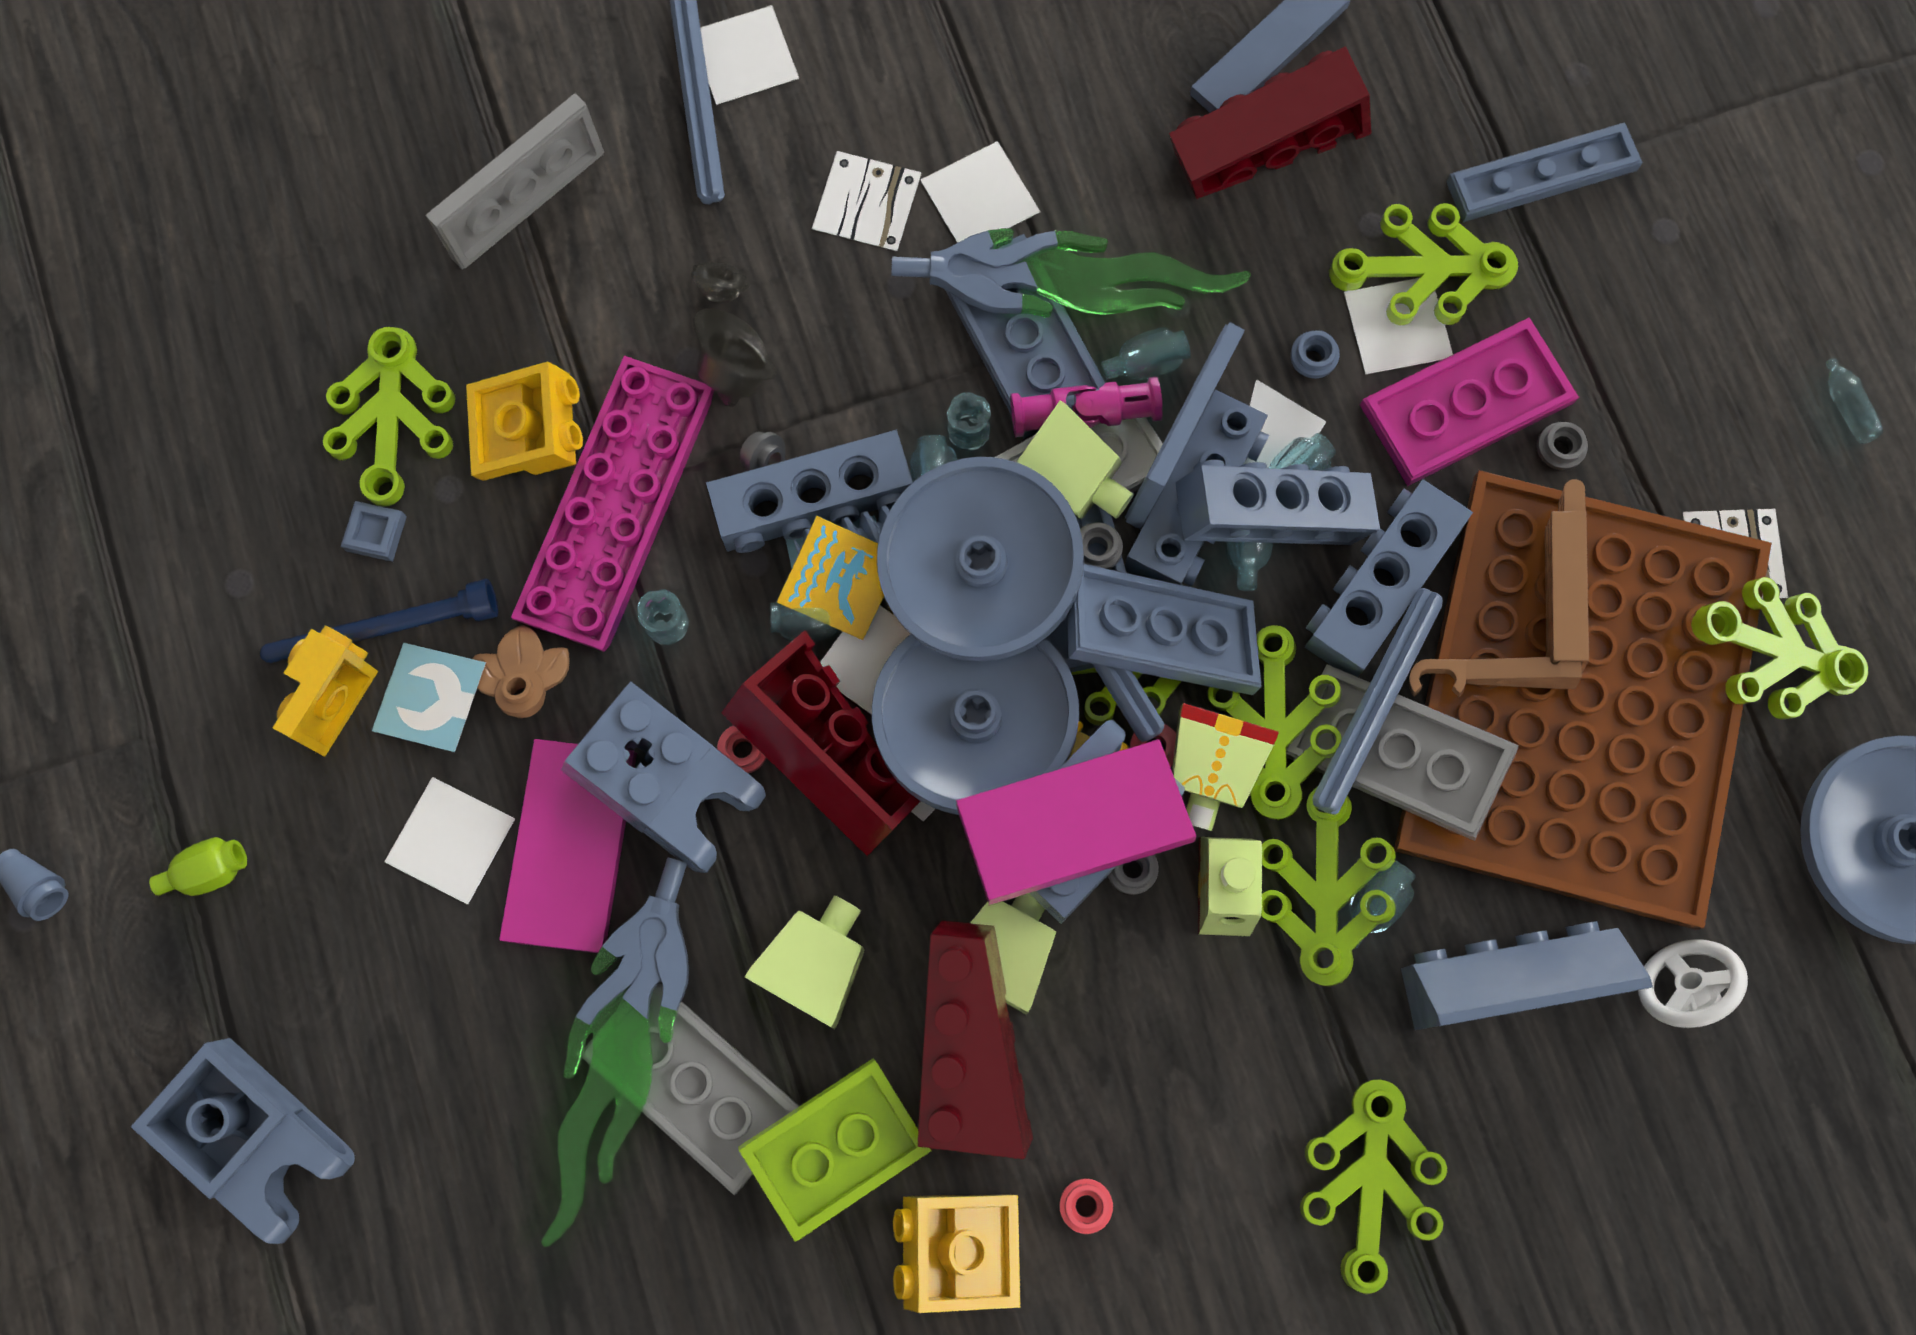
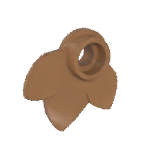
M525 625L517 626L504 635L498 645L497 654L485 653L477 654L473 657L474 660L486 662L477 687L478 690L485 695L495 697L497 705L505 714L517 718L530 717L542 708L546 691L563 681L570 664L567 648L558 647L544 651L537 634ZM526 687L522 693L513 695L519 689Z

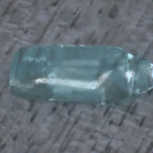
M1829 359L1826 362V367L1830 370L1828 385L1832 400L1837 404L1851 432L1861 445L1875 440L1884 431L1881 420L1863 389L1862 382L1853 375L1852 371L1838 366L1837 359Z

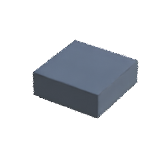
M355 501L341 547L346 552L393 562L407 516L399 510Z

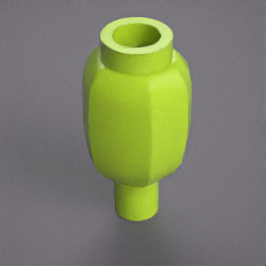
M218 837L209 838L178 853L170 862L167 871L150 878V888L157 896L173 890L189 896L205 894L224 887L233 881L238 870L247 866V856L243 846L237 840L233 839L226 842Z

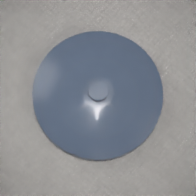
M995 457L963 458L928 471L907 487L896 500L884 521L877 549L878 576L884 597L893 614L905 630L920 643L933 651L955 659L967 661L999 660L1034 647L1048 637L1065 619L1073 606L1082 582L1084 571L1083 541L1079 524L1068 501L1044 476L1027 466L1007 459Z
M909 635L895 648L879 674L873 693L872 724L874 736L881 757L892 776L906 791L921 802L938 810L959 815L956 800L1060 769L1070 758L1078 731L1079 699L1073 676L1061 654L1046 638L1034 647L1011 657L991 661H967L933 651Z
M1891 736L1875 739L1851 748L1831 761L1821 771L1812 784L1804 803L1800 829L1801 845L1808 871L1815 885L1827 902L1843 918L1864 932L1878 938L1903 944H1916V737Z

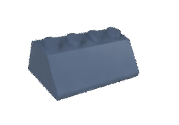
M1597 921L1566 927L1568 937L1549 940L1547 930L1515 936L1517 946L1498 949L1496 940L1465 945L1467 955L1447 958L1446 949L1414 954L1416 964L1401 968L1415 1030L1652 988L1653 985L1650 975L1619 928L1600 931Z

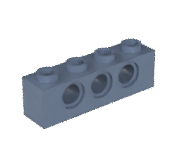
M893 430L706 482L719 532L727 552L736 549L739 553H747L760 549L765 545L764 541L782 536L788 540L803 537V530L811 528L816 515L841 526V519L848 517L853 523L860 518V513L879 510V507L887 506L890 511L899 496L913 481L898 432ZM857 475H866L873 480L870 486L862 490H855L847 485L849 480ZM810 488H819L825 492L824 497L816 503H806L800 499L802 494ZM772 501L778 504L775 512L769 516L760 517L753 513L755 507L761 502Z
M1207 460L1194 465L1192 472L1175 482L1184 540L1352 545L1373 532L1380 530L1371 473L1350 472L1349 467L1336 466L1318 471L1309 470L1308 465L1294 464L1277 469L1267 468V464L1263 462H1252L1235 467L1224 466V462L1221 460Z
M1422 479L1413 493L1405 488L1402 490L1387 512L1395 519L1386 532L1380 528L1379 531L1371 534L1360 550L1368 556L1359 570L1351 565L1347 568L1333 588L1341 596L1331 609L1322 604L1306 627L1313 635L1305 645V648L1332 667L1356 677L1363 672L1413 600L1416 592L1423 586L1473 513L1424 479ZM1401 531L1415 533L1421 541V547H1412L1406 544L1401 537ZM1384 569L1390 572L1394 578L1395 585L1385 586L1380 584L1376 580L1373 570ZM1356 607L1361 609L1367 616L1368 625L1360 626L1352 623L1347 617L1346 608Z

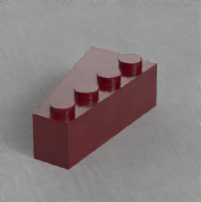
M1345 46L1334 52L1324 51L1319 53L1306 66L1290 74L1286 72L1277 74L1267 80L1263 87L1247 95L1238 94L1224 101L1219 109L1204 116H1192L1178 125L1176 130L1169 133L1174 152L1196 199L1252 179L1257 173V167L1265 165L1267 168H1275L1277 170L1290 165L1300 151L1313 147L1320 154L1335 148L1337 145L1335 139L1353 132L1356 140L1371 135L1370 94Z
M804 630L742 683L721 713L868 856L921 801L906 791L892 776L881 757L878 746L867 731L866 725L869 722L858 707L854 709L850 707L837 688V685L840 683L839 678L830 665L822 666L811 650L815 643L806 630Z
M942 920L930 935L917 1147L1025 1159L1033 1140L1030 1120L1027 1119L1024 1102L1025 1091L1022 1075L1019 1073L1014 1030L1009 1019L1005 998L1006 987L995 926Z

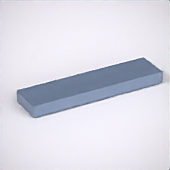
M1284 0L1192 85L1190 95L1211 113L1219 109L1221 104L1228 98L1238 94L1247 95L1263 87L1267 80L1278 74L1348 8L1350 0Z
M1624 122L1451 173L1446 183L1462 222H1466L1635 172L1643 162Z

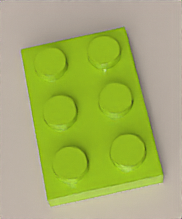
M874 1058L738 1146L740 1154L795 1242L931 1152L930 1148L917 1147L918 1128Z

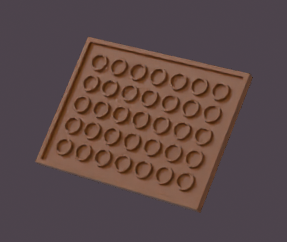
M1480 470L1473 478L1467 506L1473 513L1462 529L1435 659L1546 657L1545 529L1551 512L1558 511V502L1562 494L1561 490ZM1585 497L1587 514L1589 662L1582 673L1581 680L1575 689L1465 684L1463 693L1458 697L1452 691L1455 685L1452 676L1448 674H1431L1425 706L1519 746L1475 841L1402 809L1394 850L1399 853L1690 929H1703L1706 922L1744 705L1733 703L1728 698L1725 687L1727 680L1731 676L1749 672L1753 650L1731 642L1717 645L1706 644L1694 635L1691 623L1697 610L1702 606L1725 601L1736 607L1743 624L1757 628L1760 609L1754 610L1745 604L1742 597V589L1748 581L1766 577L1772 543ZM1758 588L1759 596L1762 599L1763 592ZM1742 682V690L1745 694L1747 687L1745 683Z

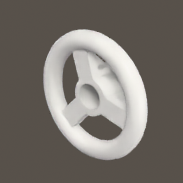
M1702 939L1680 941L1664 947L1647 961L1644 968L1651 977L1653 987L1638 990V994L1644 1008L1657 1020L1675 1027H1702L1725 1018L1737 1008L1747 990V971L1739 956L1730 948L1720 943ZM1690 955L1710 956L1721 961L1728 970L1705 973L1701 969L1690 968L1682 957ZM1665 966L1675 976V986L1677 988L1666 1006L1657 999L1654 991L1655 980ZM1728 988L1726 994L1721 997L1720 992Z

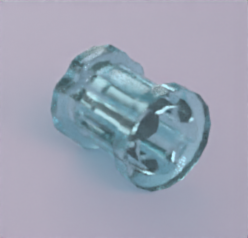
M967 392L961 393L952 399L951 405L947 410V431L949 439L956 447L968 451L975 450L983 446L989 439L991 410L985 398ZM968 417L972 423L977 422V425L970 427L967 421H961V419Z
M664 589L649 591L641 597L637 605L638 621L653 641L659 644L670 645L684 637L688 630L689 620L686 611L681 607L679 599L672 592ZM658 612L664 615L670 613L672 618L666 623L661 619L655 621L654 616Z

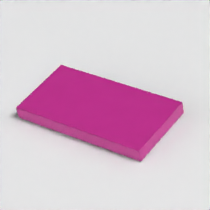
M1529 317L1364 398L1360 403V407L1405 483L1409 486L1574 404L1579 396Z
M534 739L499 940L508 943L605 954V948L602 946L608 937L626 821L561 771L564 761L578 744ZM627 750L630 755L626 762L635 768L637 753L634 750Z
M1160 739L956 800V807L989 905L1193 843L1196 839L1194 828Z

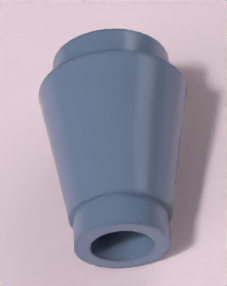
M8 849L0 854V883L21 916L41 921L52 917L65 905L68 899V891L65 889V881L62 877L26 855L21 854L17 849Z

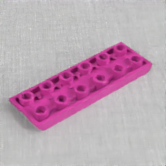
M623 356L511 616L513 620L562 636L599 651H606L614 638L708 413L714 393L713 386Z

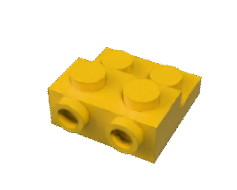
M547 361L466 385L471 476L485 481L522 470L538 475L576 465L575 450L581 449L583 436L579 426L573 421L572 405L578 403L580 392L575 379L570 376V373Z
M326 625L320 633L311 629L306 638L298 641L289 654L288 666L284 674L300 685L295 692L287 695L280 704L277 711L278 720L274 724L273 729L325 757L378 673L375 668L364 661L368 652L353 644L352 640Z
M1018 1195L903 1196V1209H896L893 1217L895 1239L898 1243L903 1242V1265H897L894 1270L893 1286L897 1299H904V1309L917 1313L1020 1307Z

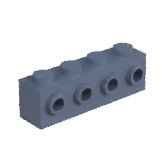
M1216 389L1214 390L1164 489L1127 556L1125 563L1126 572L1182 585L1183 582L1190 586L1194 584L1205 562V559L1197 556L1204 541L1183 539L1175 482L1192 472L1194 465L1203 461L1221 460L1224 462V466L1235 467L1245 464L1247 458L1257 461L1269 438L1268 434L1262 432L1268 417L1267 414Z

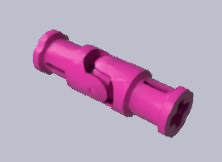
M1158 377L1148 378L1147 383L1118 386L1116 382H1107L1097 391L1096 387L1083 385L1055 388L1051 390L1050 394L1021 397L1019 393L1010 394L1015 437H1022L1025 431L1039 430L1058 402L1061 400L1066 404V398L1070 395H1074L1072 411L1090 428L1100 423L1107 426H1117L1121 424L1122 420L1151 417L1153 421L1162 420V394Z

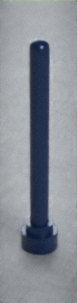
M488 579L467 583L466 589L459 590L456 597L332 627V629L348 637L354 643L462 615L465 619L474 618L477 622L498 617V604L492 584ZM308 634L265 644L260 649L261 659L267 663L288 659L294 645L301 639H305Z

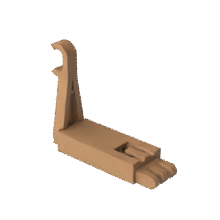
M1573 479L1565 484L1558 502V511L1551 512L1545 529L1546 657L1424 659L1416 663L1410 672L1409 689L1414 697L1422 689L1419 679L1424 674H1448L1452 676L1455 681L1452 691L1458 697L1463 693L1465 684L1550 689H1575L1582 678V673L1589 662L1587 514L1585 486L1581 481Z

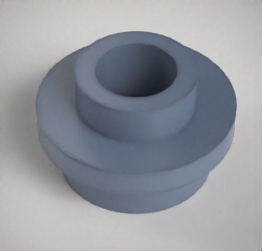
M1318 330L1300 335L1293 343L1290 353L1294 368L1308 378H1322L1329 375L1335 369L1340 356L1338 345L1333 337L1326 332ZM1316 351L1321 355L1322 360L1314 362L1307 358L1306 353Z

